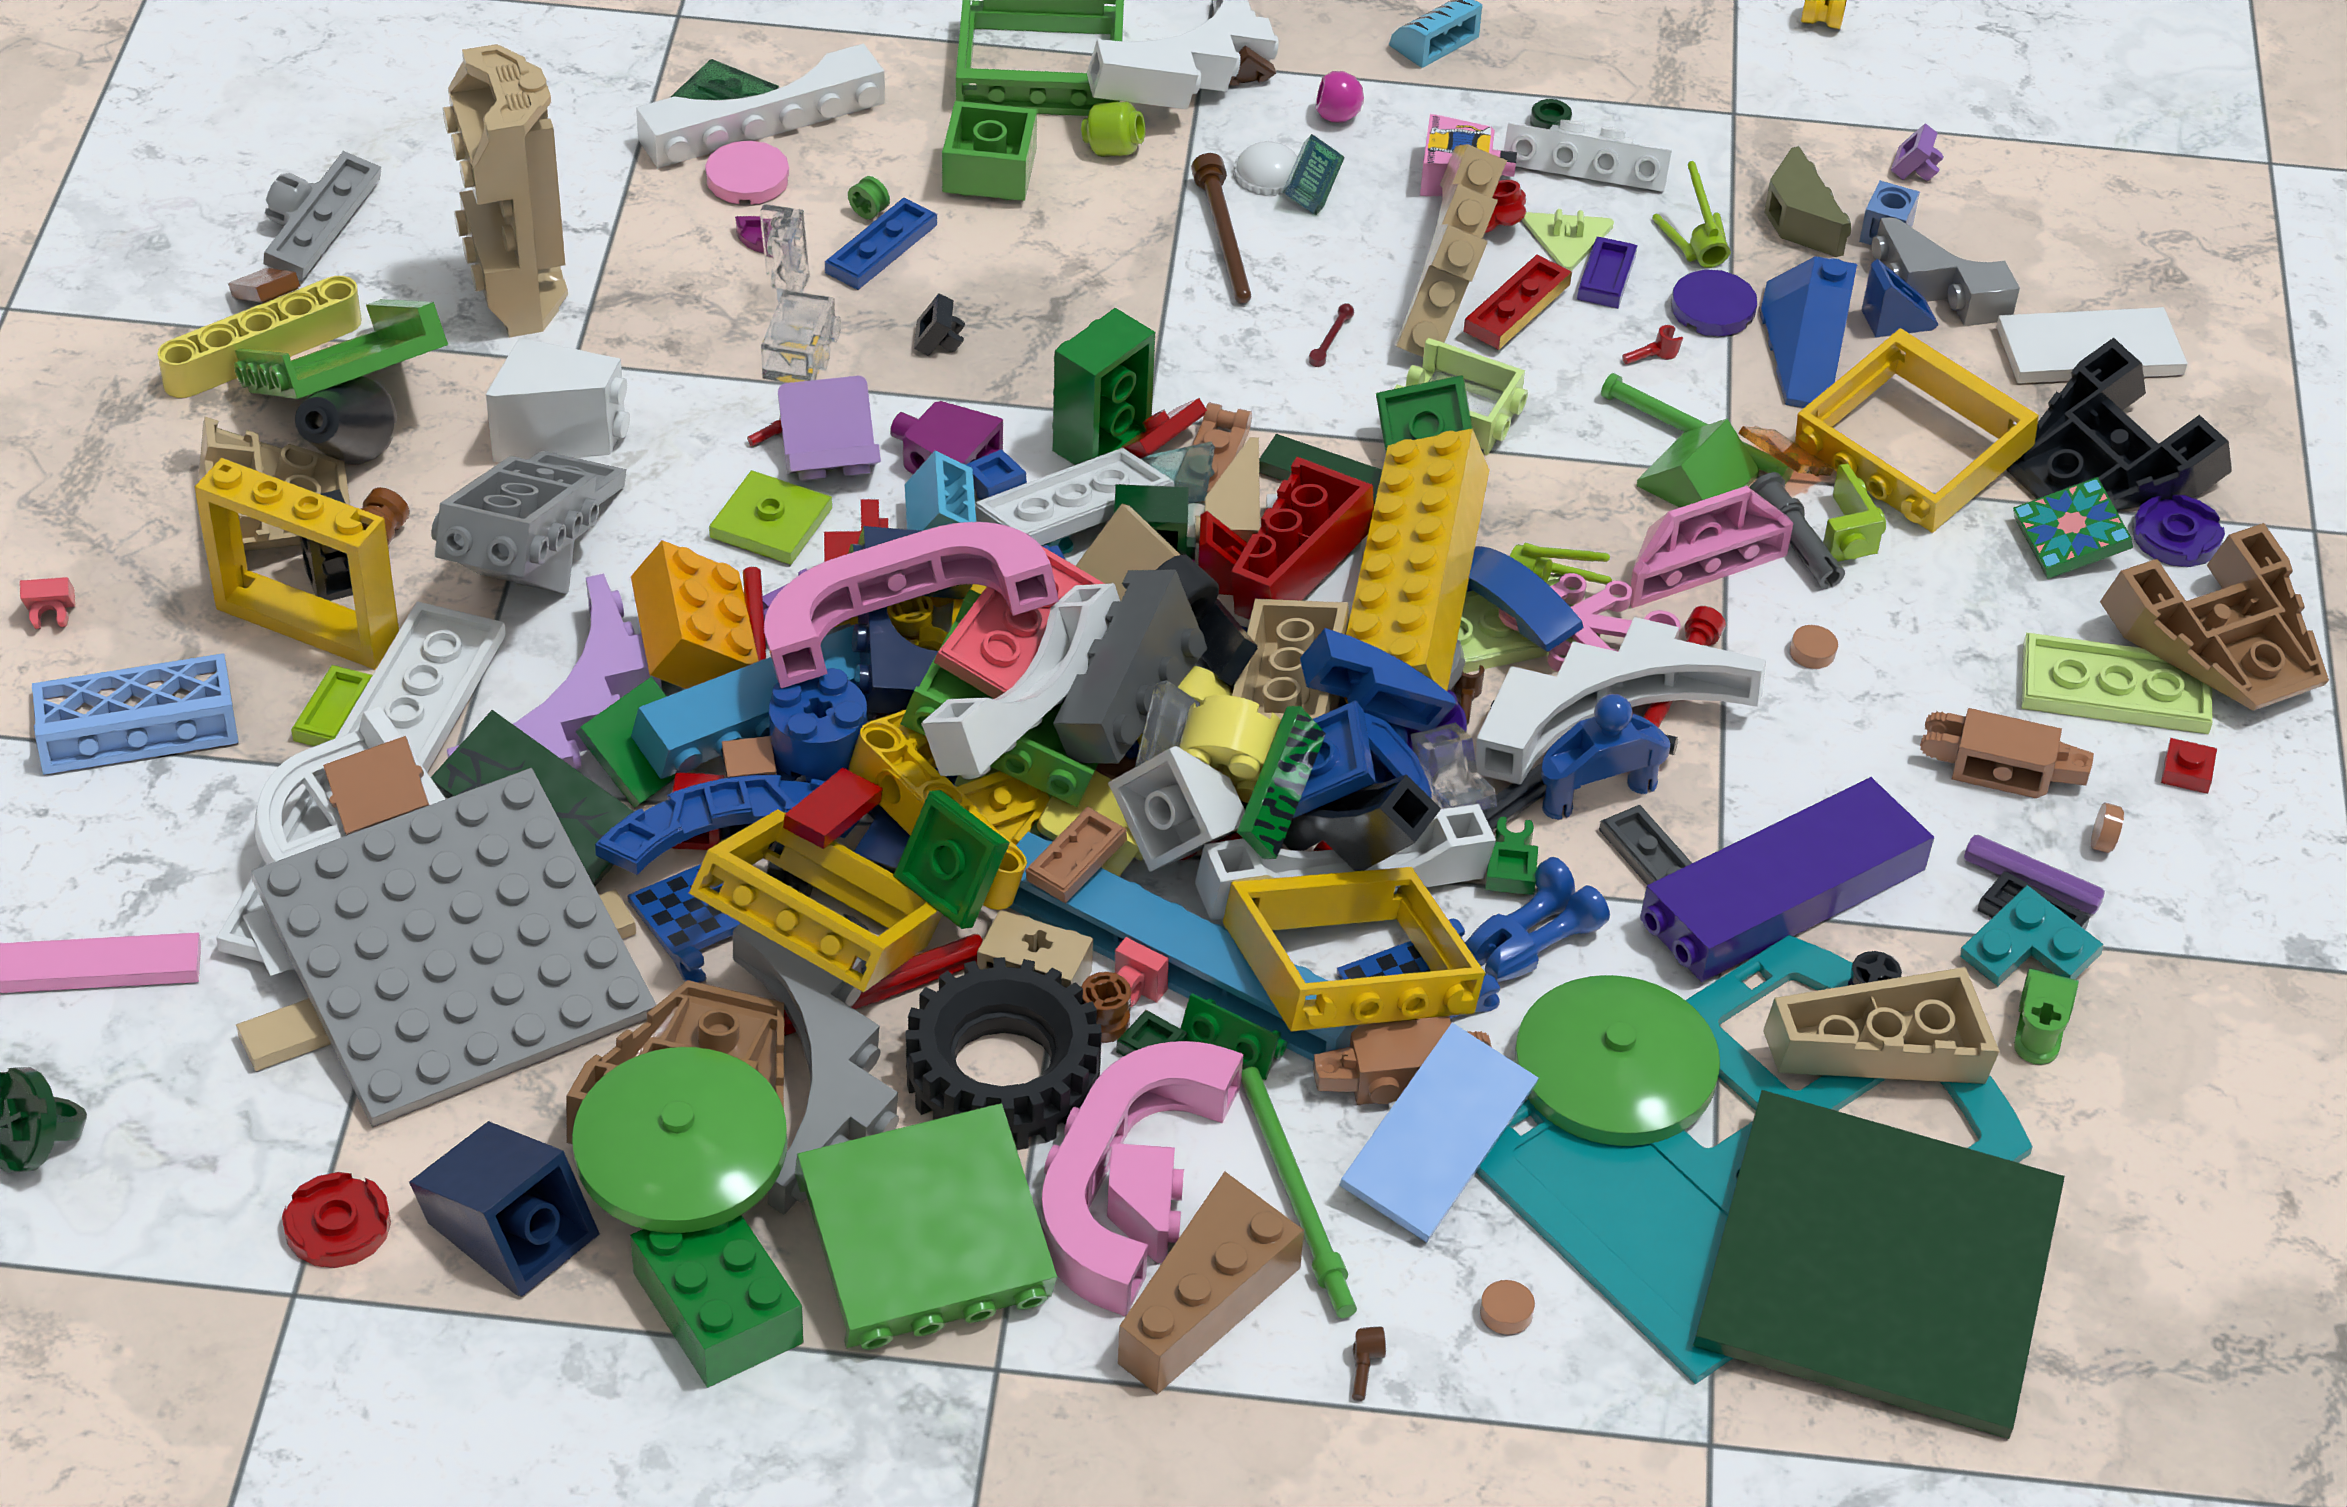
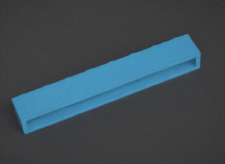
M1027 832L1016 844L1025 855L1027 865L1015 899L1008 908L1033 920L1065 930H1073L1081 935L1093 938V951L1115 961V950L1125 937L1169 958L1168 989L1188 999L1192 993L1205 1000L1211 998L1216 1001V1005L1271 1032L1274 1030L1281 1032V1038L1288 1042L1287 1049L1313 1062L1315 1054L1350 1047L1351 1033L1358 1025L1290 1031L1225 927L1211 923L1187 911L1181 905L1169 902L1145 890L1139 884L1129 882L1102 867L1065 904L1026 879V869L1052 841H1046ZM1295 965L1305 983L1328 981L1314 974L1306 967ZM1317 995L1306 996L1305 1000L1316 999Z

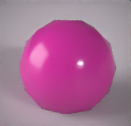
M1332 71L1323 76L1316 98V110L1320 116L1333 123H1344L1356 116L1361 111L1364 103L1363 87L1357 78L1345 71Z

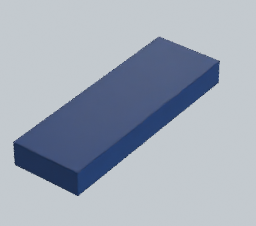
M902 198L825 261V273L859 290L937 226V214L906 198Z

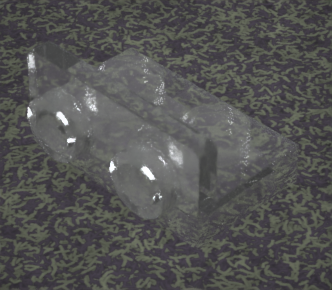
M764 204L760 210L766 274L771 276V287L777 290L778 307L795 309L810 278L804 210Z

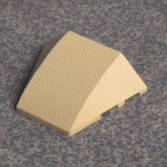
M204 417L198 482L221 458L318 494L340 489L345 503L350 505L344 461L292 444L279 448L260 442L258 433L246 430L245 435L242 436L217 428L218 420ZM238 513L244 550L301 545L299 535Z

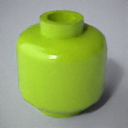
M1130 102L1094 104L1089 111L1088 118L1082 120L1081 133L1083 141L1089 143L1092 151L1100 157L1133 154L1138 144H1142L1145 138L1144 117L1140 111H1136Z

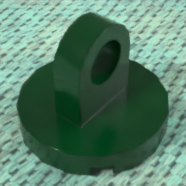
M31 1067L7 1068V1072H0V1169L7 1173L35 1171L46 1162L54 1146V1141L75 1140L82 1135L87 1112L75 1102L54 1097L51 1086L42 1073Z

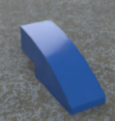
M1327 628L1322 630L1300 657L1306 687L1346 697L1348 703L1356 700L1364 710V713L1392 724L1431 733L1456 705L1453 695L1407 663L1377 647Z

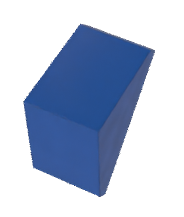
M1879 259L1871 263L1861 310L1875 338L1891 336L1900 328L1908 333L1932 331L1939 326L1926 299Z

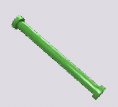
M1611 373L1602 386V397L1608 400L1616 398L1683 432L1708 425L1623 383L1622 377L1615 373ZM1742 441L1760 470L1766 473H1779L1785 480V484L1789 481L1795 469L1794 461L1788 458L1780 460Z

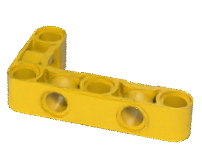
M906 710L864 724L858 735L849 764V771L883 788L882 799L879 805L909 835L913 831L929 791L941 790L1008 840L1010 844L983 906L997 910L1010 907L1015 899L1027 865L1023 852L1005 834H1001L945 776H940L939 772L935 769L937 766L926 736L900 724Z

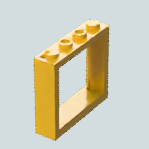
M1900 328L1797 413L1795 444L1799 445L1807 454L1814 455L1834 468L1836 472L1839 465L1848 463L1857 478L1863 480L1866 490L1874 498L1884 501L1904 514L1909 521L1918 523L1933 533L2034 446L2039 415ZM1895 374L1998 438L1993 445L1936 494L1832 428Z
M221 458L194 486L216 609L376 670L399 632L384 518ZM238 513L347 553L355 610L249 571ZM361 522L369 525L366 530H363Z
M779 809L708 849L689 894L862 992L867 991L929 945L943 915L896 879L893 873L836 841L822 849L784 829V814L786 813ZM777 841L785 846L781 855L768 849L772 842ZM764 858L889 929L877 936L752 865ZM723 883L719 893L713 890V888ZM857 957L866 961L865 966L867 968L864 975L853 969Z
M1412 867L1231 882L1223 924L1290 1031L1475 1013L1485 972ZM1396 886H1400L1397 889V893L1394 894ZM1397 919L1431 971L1305 983L1272 930ZM1317 995L1316 999L1305 1000L1306 996Z

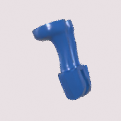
M1550 857L1539 864L1535 871L1537 893L1527 904L1506 916L1499 913L1491 916L1465 942L1480 965L1486 963L1485 972L1493 976L1498 983L1535 970L1539 961L1538 953L1547 947L1574 934L1595 932L1609 921V907L1602 894L1590 885H1586L1575 892L1572 873L1559 858ZM1560 914L1551 922L1547 923L1546 925L1537 929L1536 931H1533L1531 933L1527 932L1537 923L1551 917L1552 915Z

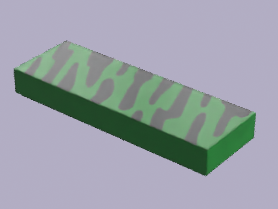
M1287 706L1237 830L1238 834L1262 859H1277L1326 735L1301 706Z

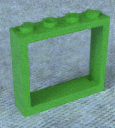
M962 0L956 68V101L1037 109V114L1088 116L1094 104L1120 102L1117 100L1094 98L1087 73L972 68L975 29L1110 34V40L1123 41L1124 0H972V5L971 0ZM1104 4H1113L1116 6H1104Z

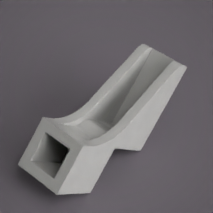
M1888 217L1880 219L1877 236H1874L1872 239L1874 259H1879L1920 293L1927 302L1948 299L1951 309L1956 310L1964 326L1995 323L1998 321L1999 315H2014L2020 287L2006 261L1976 262L1962 259L1949 253L1897 218Z

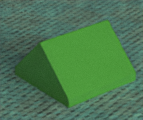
M1726 418L1684 432L1637 479L1636 486L1681 508L1744 486H1749L1758 477L1759 468Z

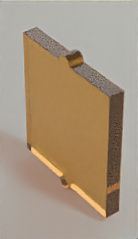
M1742 426L1738 433L1797 473L1813 474L1817 477L1819 475L1831 476L1834 470L1832 466L1815 455L1808 453L1800 445L1777 430L1760 428L1758 426Z

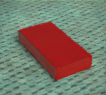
M841 768L784 814L783 828L824 849L881 802L883 788L845 768Z

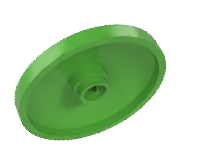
M1599 975L1575 979L1553 988L1540 997L1530 1007L1521 1022L1517 1035L1514 1059L1516 1064L1539 1078L1536 1086L1527 1098L1546 1119L1577 1137L1616 1146H1635L1659 1142L1675 1136L1690 1127L1702 1116L1711 1103L1720 1070V1056L1716 1039L1705 1019L1694 1007L1677 994L1657 984L1642 979L1617 975Z
M675 1047L651 1051L629 1059L609 1071L591 1088L582 1101L574 1121L572 1133L576 1170L581 1183L590 1197L603 1210L624 1223L637 1228L663 1233H685L709 1229L731 1221L748 1211L767 1194L779 1177L784 1165L788 1143L784 1108L779 1096L767 1079L752 1066L734 1056L697 1047Z

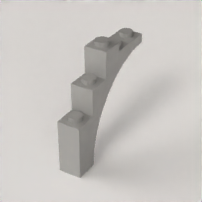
M740 923L733 930V960L762 982L777 1001L784 1002V1010L801 1039L810 1072V1093L805 1116L791 1147L786 1153L779 1177L768 1191V1205L785 1215L797 1200L801 1203L807 1200L806 1192H800L795 1177L797 1153L895 1130L899 1122V1116L897 1115L898 1092L869 1074L881 1053V1050L878 1048L880 1026L851 1007L860 996L861 991ZM857 958L853 969L861 973L862 960Z

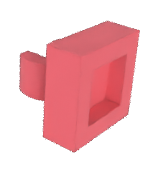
M68 577L20 580V599L27 610H29V619L34 628L41 629V615L47 610L57 612L56 618L60 627L67 626L69 617L65 608L75 607V589Z
M1125 937L1115 950V973L1124 977L1130 984V1007L1137 1003L1141 995L1158 1002L1168 990L1169 958Z

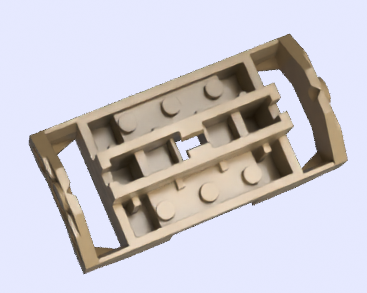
M498 44L462 49L463 61L448 87L450 106L442 108L447 134L455 133L451 134L455 160H463L459 162L464 188L472 187L473 189L459 192L461 210L454 211L457 233L459 237L466 236L462 238V244L467 264L475 263V265H471L475 291L483 290L488 308L505 324L508 337L543 332L559 312L560 305L568 296V288L560 267L566 264L554 127L551 118L547 119V108L551 104V94L542 69L527 62L525 57Z

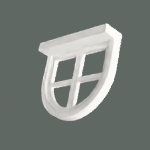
M380 706L363 712L359 730L295 754L278 766L270 775L260 793L254 824L257 846L266 865L347 836L338 810L331 805L329 797L315 777L326 773L324 764L402 737ZM412 752L416 765L421 766L424 771L421 781L429 805L445 800V797ZM304 784L332 826L287 842L282 828V810L290 795L300 785Z

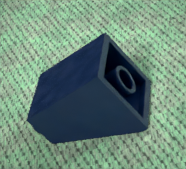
M487 1121L409 1181L427 1223L511 1292L520 1297L600 1235L564 1151L490 1121Z

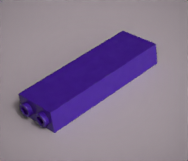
M1869 777L1647 885L1640 920L1649 933L1656 935L1669 948L1682 966L1687 967L1703 982L1763 952L1786 936H1795L1926 870L1934 836L1872 777Z

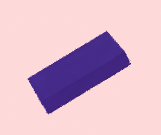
M1596 237L1578 288L1577 300L1618 309L1636 258L1638 245Z

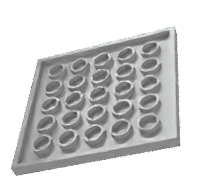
M532 768L251 870L252 882L372 1128L647 1020V1012L657 1005Z

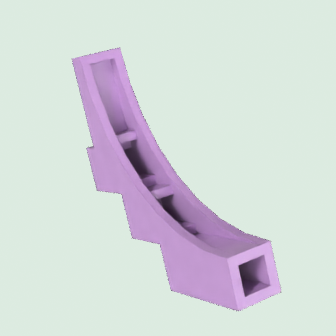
M604 574L586 577L591 627L583 653L567 679L544 703L513 723L517 728L575 769L581 768L579 752L589 750L575 731L651 677L642 633L635 635L631 622L623 623L624 608L618 590H610ZM652 676V678L661 688V679ZM459 745L447 749L448 758Z

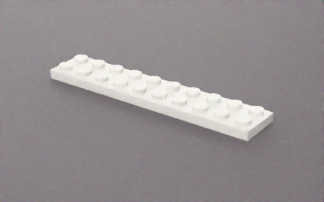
M417 601L336 738L359 730L363 712L380 706L402 737H407L411 751L426 772H428L506 636L504 622ZM323 773L315 778L330 799L333 794L327 775ZM305 788L282 828L287 842H291L332 825L307 788ZM262 860L259 867L266 865L264 860ZM252 878L220 930L216 940L218 951L264 963L242 916L265 908L252 882Z

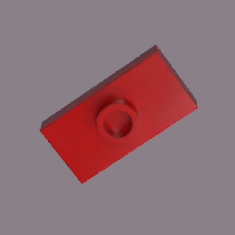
M1200 398L1176 407L1168 414L1163 409L1143 421L1142 425L1145 430L1120 448L1126 449L1139 459L1149 456L1203 417L1207 409Z

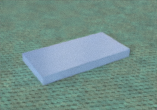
M1452 1022L1341 1178L1339 1186L1427 1243L1530 1095L1539 1078Z

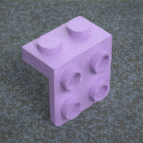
M849 376L784 383L778 388L787 474L798 473L799 481L826 478L825 470L843 468L844 476L871 473L870 465L881 462L879 444H874L868 385L864 377Z

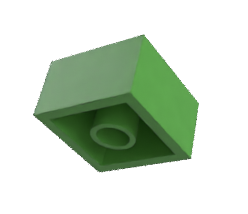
M955 101L942 151V192L964 196L975 195L1004 200L1025 201L1037 149V109Z

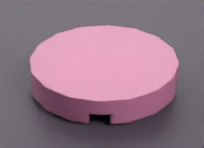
M756 141L732 142L719 147L709 156L705 165L707 185L716 197L729 203L740 204L739 199L750 200V204L764 203L776 198L786 189L789 176L787 157L778 148L767 143Z

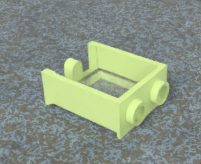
M1428 338L1424 347L1422 368L1415 365L1410 367L1406 386L1463 375L1473 431L1480 448L1484 449L1483 454L1488 455L1496 441H1503L1507 436L1512 416L1514 414L1520 415L1525 407L1528 397V390L1523 389L1525 370ZM1397 384L1394 389L1401 388L1404 386Z

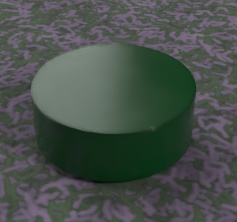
M1544 99L1533 105L1530 124L1533 127L1550 129L1552 125L1560 126L1561 120L1572 119V110L1566 103L1560 100Z

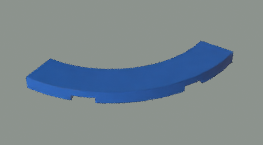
M751 775L723 778L696 784L668 794L666 801L652 806L645 811L641 808L628 815L612 827L595 844L596 856L638 875L662 853L694 836L728 826L755 823L777 809L787 813L825 781L811 779V783L784 781L781 780V775ZM859 819L855 824H853L839 837L845 839L846 836L852 831V829L857 825V823L861 819Z

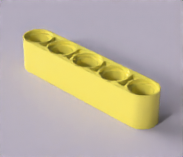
M346 276L328 277L163 343L159 347L157 355L165 392L172 397L187 398L236 379L234 363L238 362L235 350L241 348L289 353L291 357L358 329L362 321L356 282Z

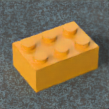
M661 540L630 576L650 676L688 689L759 662L739 571L726 563H718L698 555L687 547H678Z

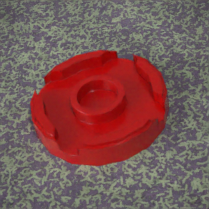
M344 1172L320 1175L300 1185L291 1195L292 1201L288 1204L287 1209L285 1206L282 1214L286 1242L295 1255L314 1266L329 1268L357 1264L373 1255L387 1239L391 1225L387 1197L379 1186L365 1178L364 1182L360 1179L352 1178V1173Z

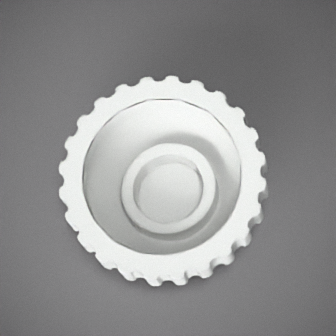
M1272 141L1255 143L1247 147L1235 159L1233 167L1234 178L1237 179L1236 182L1240 183L1242 188H1247L1249 192L1266 196L1270 194L1274 196L1280 193L1285 194L1300 158L1292 149L1281 143Z

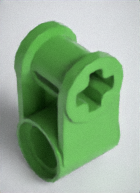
M2031 968L2028 969L2018 1009L2020 1016L2014 1040V1049L2022 1059L2033 1064L2043 1065L2051 1063L2057 1058L2063 1032L2069 1023L2079 980Z

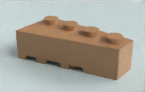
M1224 1171L1119 1325L1118 1365L1158 1395L1300 1269L1304 1230Z

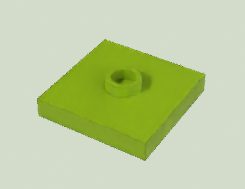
M751 470L709 525L710 538L792 565L831 511L832 497Z

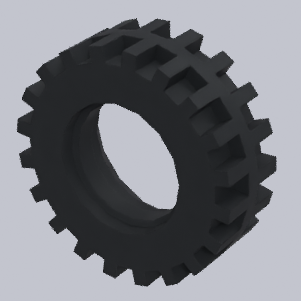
M1005 957L993 958V968L979 969L976 961L964 963V975L955 978L949 971L939 976V990L936 992L925 987L919 994V1009L911 1007L908 1014V1030H906L907 1088L909 1094L915 1093V1108L920 1115L933 1111V1120L1002 1103L1017 1150L1029 1148V1137L1038 1134L1042 1136L1046 1143L1056 1139L1057 1125L1061 1122L1066 1125L1072 1108H1080L1090 1089L1100 1076L1102 1031L1101 1024H1096L1097 1009L1093 1001L1083 1004V988L1076 982L1067 988L1062 986V972L1051 968L1046 975L1035 972V961L1023 959L1021 968L1006 967ZM1008 1033L1025 1036L1041 1045L1050 1056V1064L1041 1076L1027 1083L998 1086L981 1083L965 1075L957 1066L956 1058L960 1050L969 1042L984 1035Z

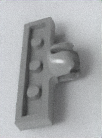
M343 151L317 183H308L305 179L291 173L280 174L276 179L277 181L273 182L268 191L266 202L269 208L265 209V214L271 221L284 227L264 251L263 264L274 269L294 271L297 278L303 280L380 180L381 166Z

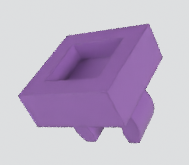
M1926 123L1922 125L1898 147L1891 171L1904 180L1915 170L1922 179L1929 181L1939 172L1940 169L1936 165L1944 158L1942 153L1933 147L1938 133Z

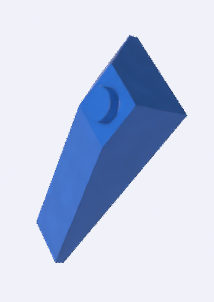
M1814 256L1767 281L1760 317L1762 324H1766L1769 334L1768 345L1770 351L1774 352L1777 362L1776 373L1785 405L1805 408L1835 383L1857 269L1856 263Z

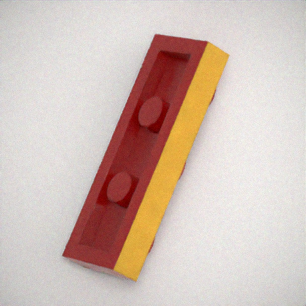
M1536 254L1465 318L1463 332L1499 350L1570 286L1572 271Z

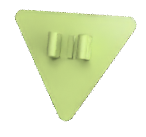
M1557 209L1555 214L1526 212L1525 217L1522 219L1523 224L1553 260L1570 271L1591 252L1596 237L1604 238L1613 229L1614 224L1611 218L1584 216L1582 210L1577 212V216L1562 215V209Z

